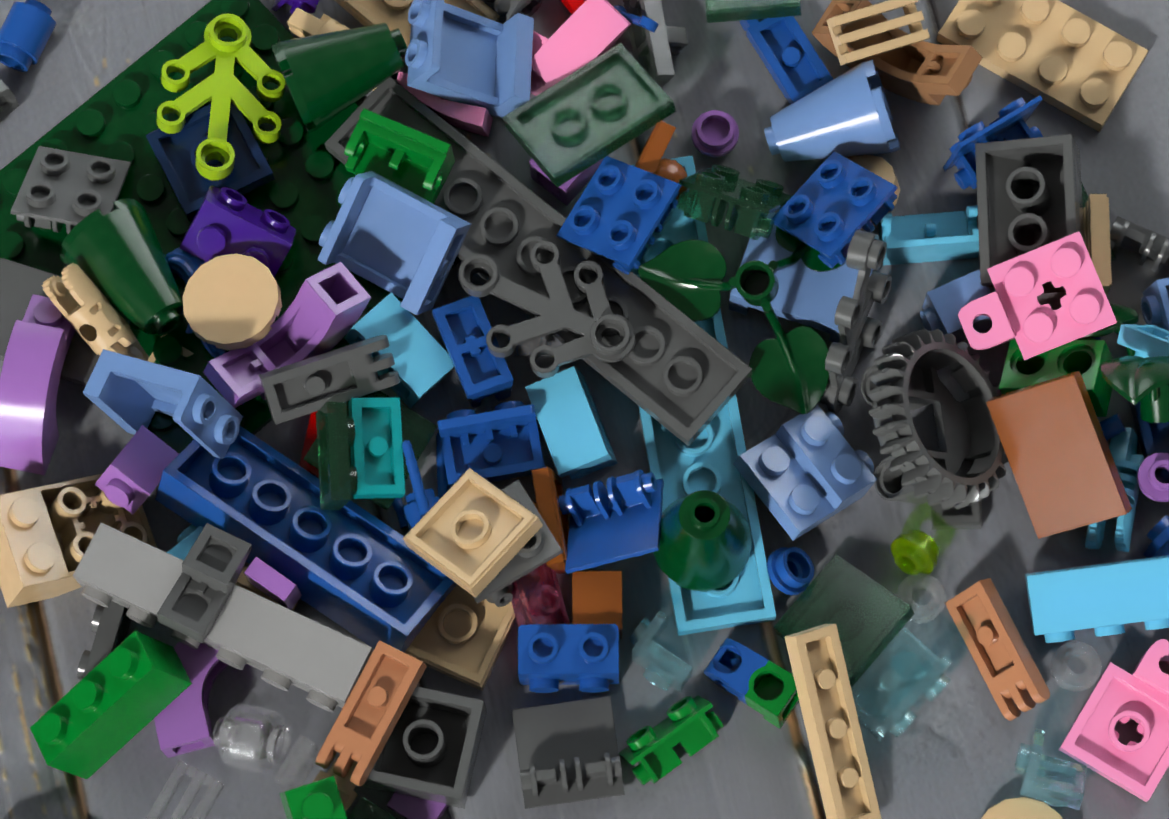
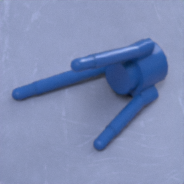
M439 432L436 435L438 493L436 497L433 489H424L411 442L409 440L402 442L413 493L405 496L406 505H404L401 498H388L397 514L401 529L408 527L410 531L448 491V480Z

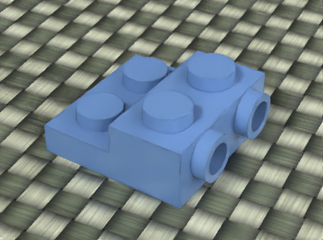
M818 404L810 413L799 414L782 424L774 435L739 455L733 464L793 541L861 499L877 481V478L873 475L874 464L869 455L862 450L854 451L843 437L844 427L841 420L832 412L824 413Z

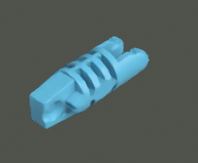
M1125 427L1126 431L1111 438L1109 449L1132 510L1126 515L1111 519H1117L1114 535L1116 550L1129 552L1139 494L1137 472L1144 461L1143 455H1137L1139 438L1134 429ZM1106 520L1088 525L1085 548L1099 549L1101 547Z

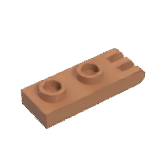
M991 578L976 582L945 602L955 625L1005 719L1012 721L1021 715V711L1027 712L1034 708L1036 703L1040 704L1050 698V691Z
M379 640L322 745L315 764L327 769L338 752L340 755L334 765L333 773L344 778L354 761L358 763L351 775L350 782L359 787L363 786L427 667L425 663Z

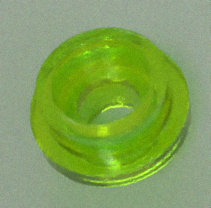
M913 529L907 531L906 534L898 535L891 544V553L896 565L903 572L910 575L927 576L937 566L939 548L929 535L920 530Z

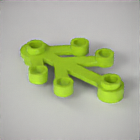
M229 13L218 15L208 23L204 31L203 43L181 58L169 60L163 65L161 70V83L163 87L170 92H181L188 87L191 73L216 58L214 73L174 101H165L160 104L157 109L156 118L157 126L161 131L175 134L184 128L185 117L211 100L208 138L197 147L195 165L201 176L212 181L228 177L234 168L235 152L232 145L227 142L231 102L253 124L252 134L260 143L270 144L277 141L281 134L282 125L280 117L272 111H267L234 76L235 61L257 81V95L265 102H277L283 97L285 92L284 76L279 71L271 70L250 47L251 31L248 25L239 16ZM229 36L235 41L224 42L220 38ZM179 72L184 77L179 80H173L168 77V74ZM274 82L279 87L275 90H268L263 84ZM167 113H174L179 118L176 121H167L163 116ZM263 123L272 124L275 127V129L272 131H263L259 128V125ZM210 160H218L223 166L212 167L206 163Z

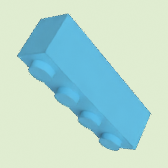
M1169 555L1025 574L1033 634L1035 636L1044 635L1045 643L1074 640L1075 630L1094 628L1096 637L1125 633L1124 624L1144 622L1145 630L1169 628Z

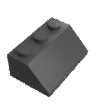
M1072 134L975 144L980 280L982 286L994 288L987 269L1078 231H1080L1084 241L1080 150ZM1051 282L1042 285L1044 288L1043 294L1066 292L1063 287L1055 288Z

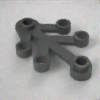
M860 229L852 237L846 259L847 267L859 270L853 298L843 296L836 309L834 322L838 325L841 344L833 342L827 353L825 370L829 373V381L826 391L819 402L827 405L828 410L834 413H838L843 405L850 406L855 397L858 380L853 378L852 374L864 346L874 348L879 340L882 329V321L867 316L874 301L882 304L886 301L892 282L890 275L873 271L870 276L871 269L878 271L882 266L887 243L879 240L878 234Z
M550 241L536 243L530 252L532 266L537 272L541 273L549 298L500 276L496 263L486 255L474 254L467 257L461 263L459 278L466 293L474 297H485L492 294L538 316L511 326L496 325L492 327L486 335V343L490 353L496 357H508L515 351L517 345L564 329L583 336L554 348L549 345H541L532 351L530 355L532 371L541 378H549L558 372L561 365L591 355L603 362H618L626 358L634 348V328L625 317L612 313L603 288L604 277L602 268L594 261H583L574 270L575 285L581 292L586 293L593 318L574 310L559 267V250ZM542 251H550L554 254L553 260L547 264L538 262L536 257ZM585 271H593L598 275L597 280L591 284L583 283L580 280V276ZM477 273H485L489 276V279L484 285L477 286L471 282L472 277ZM607 333H616L620 337V341L614 346H607L602 342V338ZM501 334L507 335L510 338V343L504 348L495 347L492 342L496 336ZM542 355H550L554 358V363L548 368H540L537 366L536 361Z

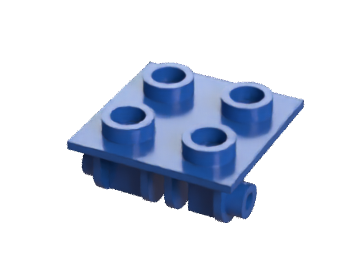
M1039 95L1028 103L1021 97L998 112L1000 117L989 126L985 127L981 121L966 129L958 136L960 141L949 149L952 154L943 166V169L947 171L956 166L959 171L954 173V177L958 185L963 190L968 187L976 189L975 144L1043 137L1041 131L1036 126L1029 129L1025 123L1042 101V97Z
M834 151L774 215L770 222L820 252L818 258L827 267L832 269L837 263L843 265L846 262L851 239L858 229L862 228L872 233L875 230L874 225H877L888 212L895 208L893 202L897 199V195L894 192L898 188L896 185Z
M605 156L556 236L614 260L613 266L622 273L629 275L633 268L639 269L641 265L640 260L648 249L645 246L646 243L649 245L655 243L656 239L652 233H660L662 231V224L671 209L677 207L676 197L679 194L678 191L681 185Z
M640 469L634 473L616 478H608L607 489L603 482L599 480L593 483V490L588 484L577 488H568L565 495L559 496L558 502L562 514H570L565 572L569 574L659 551L663 479L656 480L653 472L644 473Z

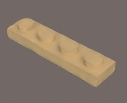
M823 624L785 636L826 819H881L837 625Z

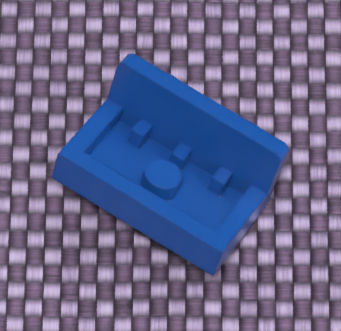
M508 401L496 405L495 411L478 414L472 409L457 410L447 414V419L437 421L449 489L469 468L487 481L495 482L532 475L531 470L545 467L533 404L524 405L522 401Z
M616 624L520 625L518 627V677L520 685H529V691L536 693L559 691V685H579V691L590 693L609 691V684H619L618 626Z

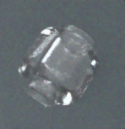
M237 704L228 711L225 717H220L215 724L213 742L215 746H218L220 759L228 767L265 774L275 768L276 765L282 764L290 751L291 729L289 726H286L284 718L276 710L248 704Z

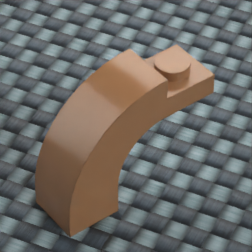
M832 0L811 34L838 58L826 20L871 6L872 4L868 0ZM882 14L842 25L841 30L845 34L888 20ZM897 28L853 41L846 45L848 52H852L908 34ZM921 41L845 65L853 68L862 62L873 59L875 70L879 73L883 88L913 101L939 106L946 95L959 96L962 90L971 82L973 73L983 57L970 45H941Z

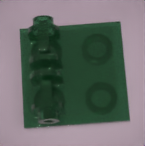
M712 165L711 169L699 170L696 174L679 180L681 186L690 189L689 192H681L677 209L683 210L685 217L709 223L711 220V225L717 227L722 221L727 202H730L724 222L725 230L731 231L735 226L734 233L754 240H758L760 237L768 239L774 225V221L767 218L768 214L781 209L792 196L783 193L784 186L776 182L757 179L756 183L740 179V172L733 168Z

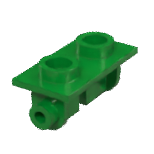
M699 695L694 698L687 696L674 703L666 712L668 717L655 727L645 726L633 733L626 741L628 746L619 752V756L632 766L638 763L632 769V772L643 786L649 781L655 784L682 764V761L673 750L675 745L680 743L687 755L691 757L718 738L717 731L723 728L724 725L714 711L709 712L707 715L705 714V712L713 707L710 701Z

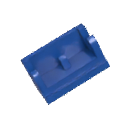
M469 296L432 309V315L471 407H479L481 400L490 395H495L498 401L510 397L514 379L505 358L492 355L488 349L486 335L492 327L480 298ZM495 337L493 339L492 344L495 347L500 348L498 341Z

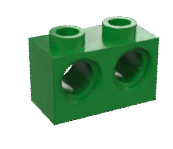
M1079 338L1024 361L1016 340L1012 339L1010 340L999 389L1002 394L1080 370L1097 417H1106L1113 388L1102 377L1100 366L1103 362L1113 359L1105 340Z

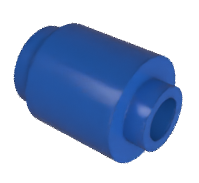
M26 0L25 3H13L0 29V62L20 72H27L31 64H37L56 26L55 20L50 16L52 13L50 8L36 0Z

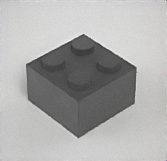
M416 686L365 782L366 787L465 809L487 714L485 702Z

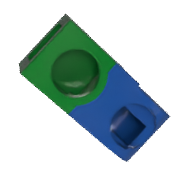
M726 638L704 670V674L716 685L737 696L738 700L762 714L765 720L781 729L799 702L792 673L735 640Z

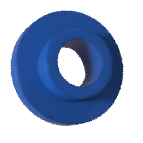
M781 547L772 552L768 557L767 571L771 582L777 589L787 595L794 596L808 588L814 576V566L806 552L797 547Z

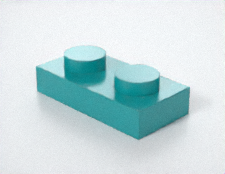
M400 397L351 398L348 402L353 499L402 498L405 495Z

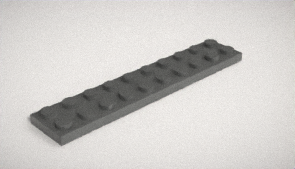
M391 77L377 86L324 143L327 151L345 165L349 157L344 154L346 145L360 119L359 116L363 108L451 144L455 163L434 204L471 223L457 257L464 261L467 257L474 254L486 255L496 263L500 276L549 298L541 273L537 272L532 266L530 252L536 243L550 241L559 250V267L574 310L591 318L593 316L587 295L581 292L575 285L574 270L583 261L598 263L603 271V288L613 314L625 317L632 324L635 331V345L631 353L618 362H603L593 355L582 358V360L688 447L752 376V368L633 272H630L629 275L622 273L613 266L614 260L558 238L556 235L565 222V217ZM542 251L537 255L536 259L542 264H547L553 260L554 254L550 251ZM585 271L581 274L580 280L583 283L591 284L597 280L598 275L593 271ZM477 273L483 279L488 281L489 276L487 274ZM520 308L531 318L538 317L537 315ZM567 329L552 333L563 344L583 337ZM607 333L602 338V342L607 346H614L620 341V337L616 333Z

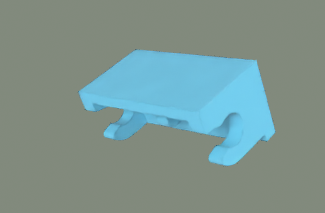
M978 205L967 206L966 211L892 216V213L888 212L878 223L879 238L887 243L883 266L978 258Z
M391 292L353 325L344 339L351 345L375 336L387 335L389 347L373 352L372 356L392 353L395 364L389 368L377 371V373L381 375L392 371L398 372L401 382L390 388L411 409L454 368L448 352L408 310L400 307L401 302Z
M575 366L558 372L552 377L544 378L525 386L531 404L535 407L537 420L560 477L569 475L571 480L618 463L585 377Z

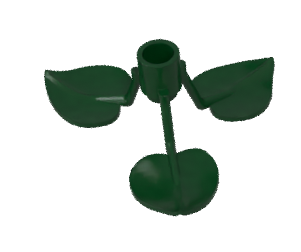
M776 227L775 232L777 242L782 248L793 252V254L779 261H770L768 265L756 260L746 262L738 269L736 276L731 277L728 282H722L727 272V265L723 255L714 245L702 240H686L676 243L655 258L640 265L638 273L641 280L693 322L709 319L718 313L721 307L720 291H730L737 288L746 302L754 306H761L777 338L766 339L755 347L749 362V367L752 368L751 380L753 384L770 401L790 408L800 414H808L817 406L826 391L829 381V373L825 370V361L829 350L822 337L810 327L800 326L785 335L771 305V301L776 297L779 289L775 273L796 264L800 258L806 267L816 272H828L838 269L842 265L837 263L832 269L827 267L818 258L820 252Z
M1110 304L1117 324L1082 338L1100 337L1113 332L1119 335L1121 324H1135L1139 321V315L1129 307ZM1126 347L1128 356L1113 358L1101 364L1100 372L1102 377L1115 391L1133 405L1140 401V417L1143 421L1150 423L1169 422L1168 356L1143 358L1134 356L1135 350Z

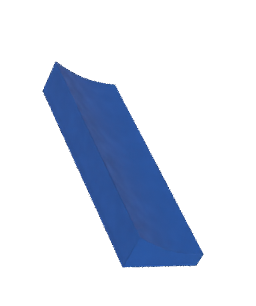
M240 425L238 436L229 446L223 459L212 456L194 439L162 472L155 500L196 528L199 526L204 528L206 523L252 544L251 552L246 560L247 563L251 564L255 557L265 562L297 585L302 595L300 597L301 600L373 649H375L380 640L405 653L433 613L457 585L408 548L403 540V535Z

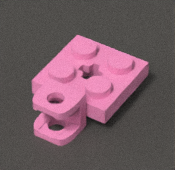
M1080 231L988 268L987 272L995 292L967 303L958 313L959 321L972 349L985 350L1015 339L1024 361L1117 324ZM1047 282H1051L1055 288L1063 287L1066 291V296L1060 299L1061 308L1057 310H1052L1049 304L1040 305L1037 297L1044 293L1042 285ZM981 315L989 317L992 321L991 329L986 333L977 332L973 328V321L976 317Z
M1166 639L1156 641L1144 653L1132 674L1112 662L1108 664L1058 749L1145 802L1149 801L1169 766V674L1163 673L1159 667V662H1165L1169 665V641ZM1130 719L1135 720L1138 723L1136 732L1142 736L1139 743L1130 741L1124 745L1118 741L1120 734L1114 729L1117 722L1125 725Z

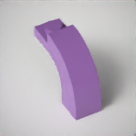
M339 262L305 279L292 304L271 325L272 329L265 338L247 348L230 350L210 360L203 373L224 399L234 408L257 396L266 400L259 374L330 352L359 319L371 296L344 264Z
M33 294L23 320H16L8 342L0 376V467L40 475L46 474L59 438L56 418L58 386L64 360L75 333L73 326L52 303L49 297Z
M178 642L174 647L192 684L154 718L160 749L167 758L216 745L208 709L209 695L216 678L229 665L215 657L218 650L203 643H200L198 649L191 648L181 642Z

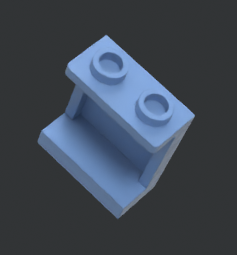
M413 0L408 12V22L411 24L410 44L405 54V63L408 66L407 86L453 102L486 108L490 115L501 119H506L530 102L534 18L517 13L502 24L444 3V0Z
M373 171L350 177L339 194L338 202L342 206L335 221L331 220L320 236L319 245L323 248L319 254L318 261L325 265L342 262L348 270L402 298L400 307L415 315L431 310L469 231L471 223Z
M760 208L740 267L746 262L754 260L768 265L770 261H779L793 254V252L782 248L776 240L775 232L777 226L770 222L776 214L775 212ZM800 258L796 264L775 273L779 289L776 297L771 301V305L776 316L828 332L830 334L829 341L839 343L838 325L834 322L836 309L843 296L853 298L859 270L849 268L845 263L835 270L816 272L806 267ZM737 288L731 290L729 310L747 315L749 307L763 311L761 306H754L746 302Z
M105 349L102 350L83 391L87 398L127 433L135 435L142 425L148 429L155 412L173 416V420L212 456L221 459L225 457L229 446L236 440L239 433V424L243 418L200 375Z

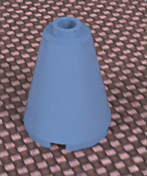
M873 59L858 64L770 116L772 126L764 128L765 137L772 156L780 153L784 162L825 159L834 151L844 157L892 153L901 149L897 133L894 134L891 124L893 117L879 73L875 70Z

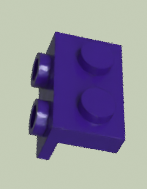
M210 185L203 203L179 248L206 262L217 256L235 253L251 256L267 266L273 277H275L293 244L296 229L290 226V221L282 214L270 209H266L263 212L248 204L247 199L236 190L228 187L219 189Z

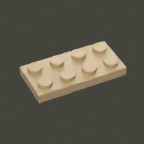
M959 0L937 36V41L944 45L972 46L983 57L979 65L1036 97L1040 95L1043 101L1098 132L1102 130L1149 51L1059 0Z

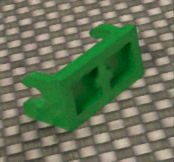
M363 108L359 116L360 119L344 151V154L349 156L345 164L346 171L355 175L373 171L434 204L455 163L451 144Z

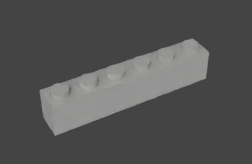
M101 522L73 577L84 588L81 595L107 608L111 601L128 608L127 617L146 627L153 628L155 623L158 622L157 612L182 573V562L184 560ZM236 584L203 644L218 650L215 657L220 661L239 670H243L245 664L263 671L262 680L281 690L288 691L291 685L308 692L307 701L329 712H334L336 706L343 708L373 652L372 647ZM174 629L170 635L175 640L194 649H198L201 643Z

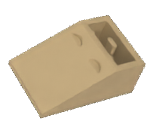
M102 474L1 494L0 588L7 608L54 598L81 588L73 574L101 522L157 548L143 506L141 505L132 515L124 507L113 504L106 497L105 493L94 485Z

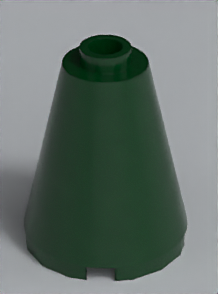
M386 23L289 39L271 45L308 134L321 128L404 68L402 57H405L407 51L406 43L399 28L390 31Z
M134 198L120 199L113 202L117 209L106 215L100 209L90 213L70 231L62 243L66 254H60V259L67 267L72 263L80 266L109 302L144 333L165 335L176 329L183 319L181 316L183 314V299L145 208Z
M701 490L674 501L662 512L660 549L655 551L654 555L657 565L662 572L676 582L677 585L686 590L707 592L725 587L740 574L749 560L752 539L749 525L736 506L715 492Z

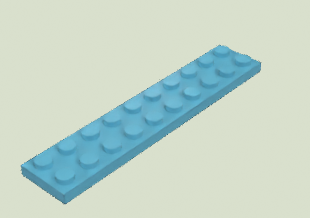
M693 155L672 158V160H676L685 168L689 182L687 193L678 201L677 207L671 209L662 224V231L660 233H652L656 241L653 245L646 243L645 246L648 249L640 260L641 265L681 241L702 240L708 242ZM633 268L631 272L640 278L638 269ZM721 308L713 317L695 322L728 349ZM736 394L689 447L638 406L649 471L653 472L656 480L662 478L664 481L662 512L674 501L696 491L708 490L719 494L736 506L745 517L751 532L752 545L749 560L740 574L725 587L707 592L686 590L668 577L678 636L776 620V611L767 571L754 490L733 465L739 455L746 452Z

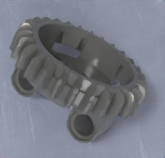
M926 329L917 330L893 339L892 344L882 348L884 355L874 360L875 365L867 368L861 381L863 398L868 404L872 405V410L868 412L873 417L875 427L873 434L877 436L880 443L881 454L891 453L892 455L882 460L876 469L875 477L877 481L875 482V488L877 493L887 501L912 504L928 502V505L931 507L941 504L943 510L953 507L960 509L983 500V498L989 496L992 490L999 487V479L1006 475V469L1003 464L1008 462L986 404L989 399L997 396L996 390L999 388V386L992 385L988 378L991 370L987 368L982 369L979 366V354L968 355V344L966 342L956 343V337L953 334L943 335V332L939 329L932 331ZM948 366L952 370L951 375L959 383L963 391L968 392L970 398L961 402L954 399L947 387L940 381L937 370ZM929 404L933 405L940 452L926 450L916 432L910 410H915ZM963 460L974 462L966 474L968 478L955 475Z

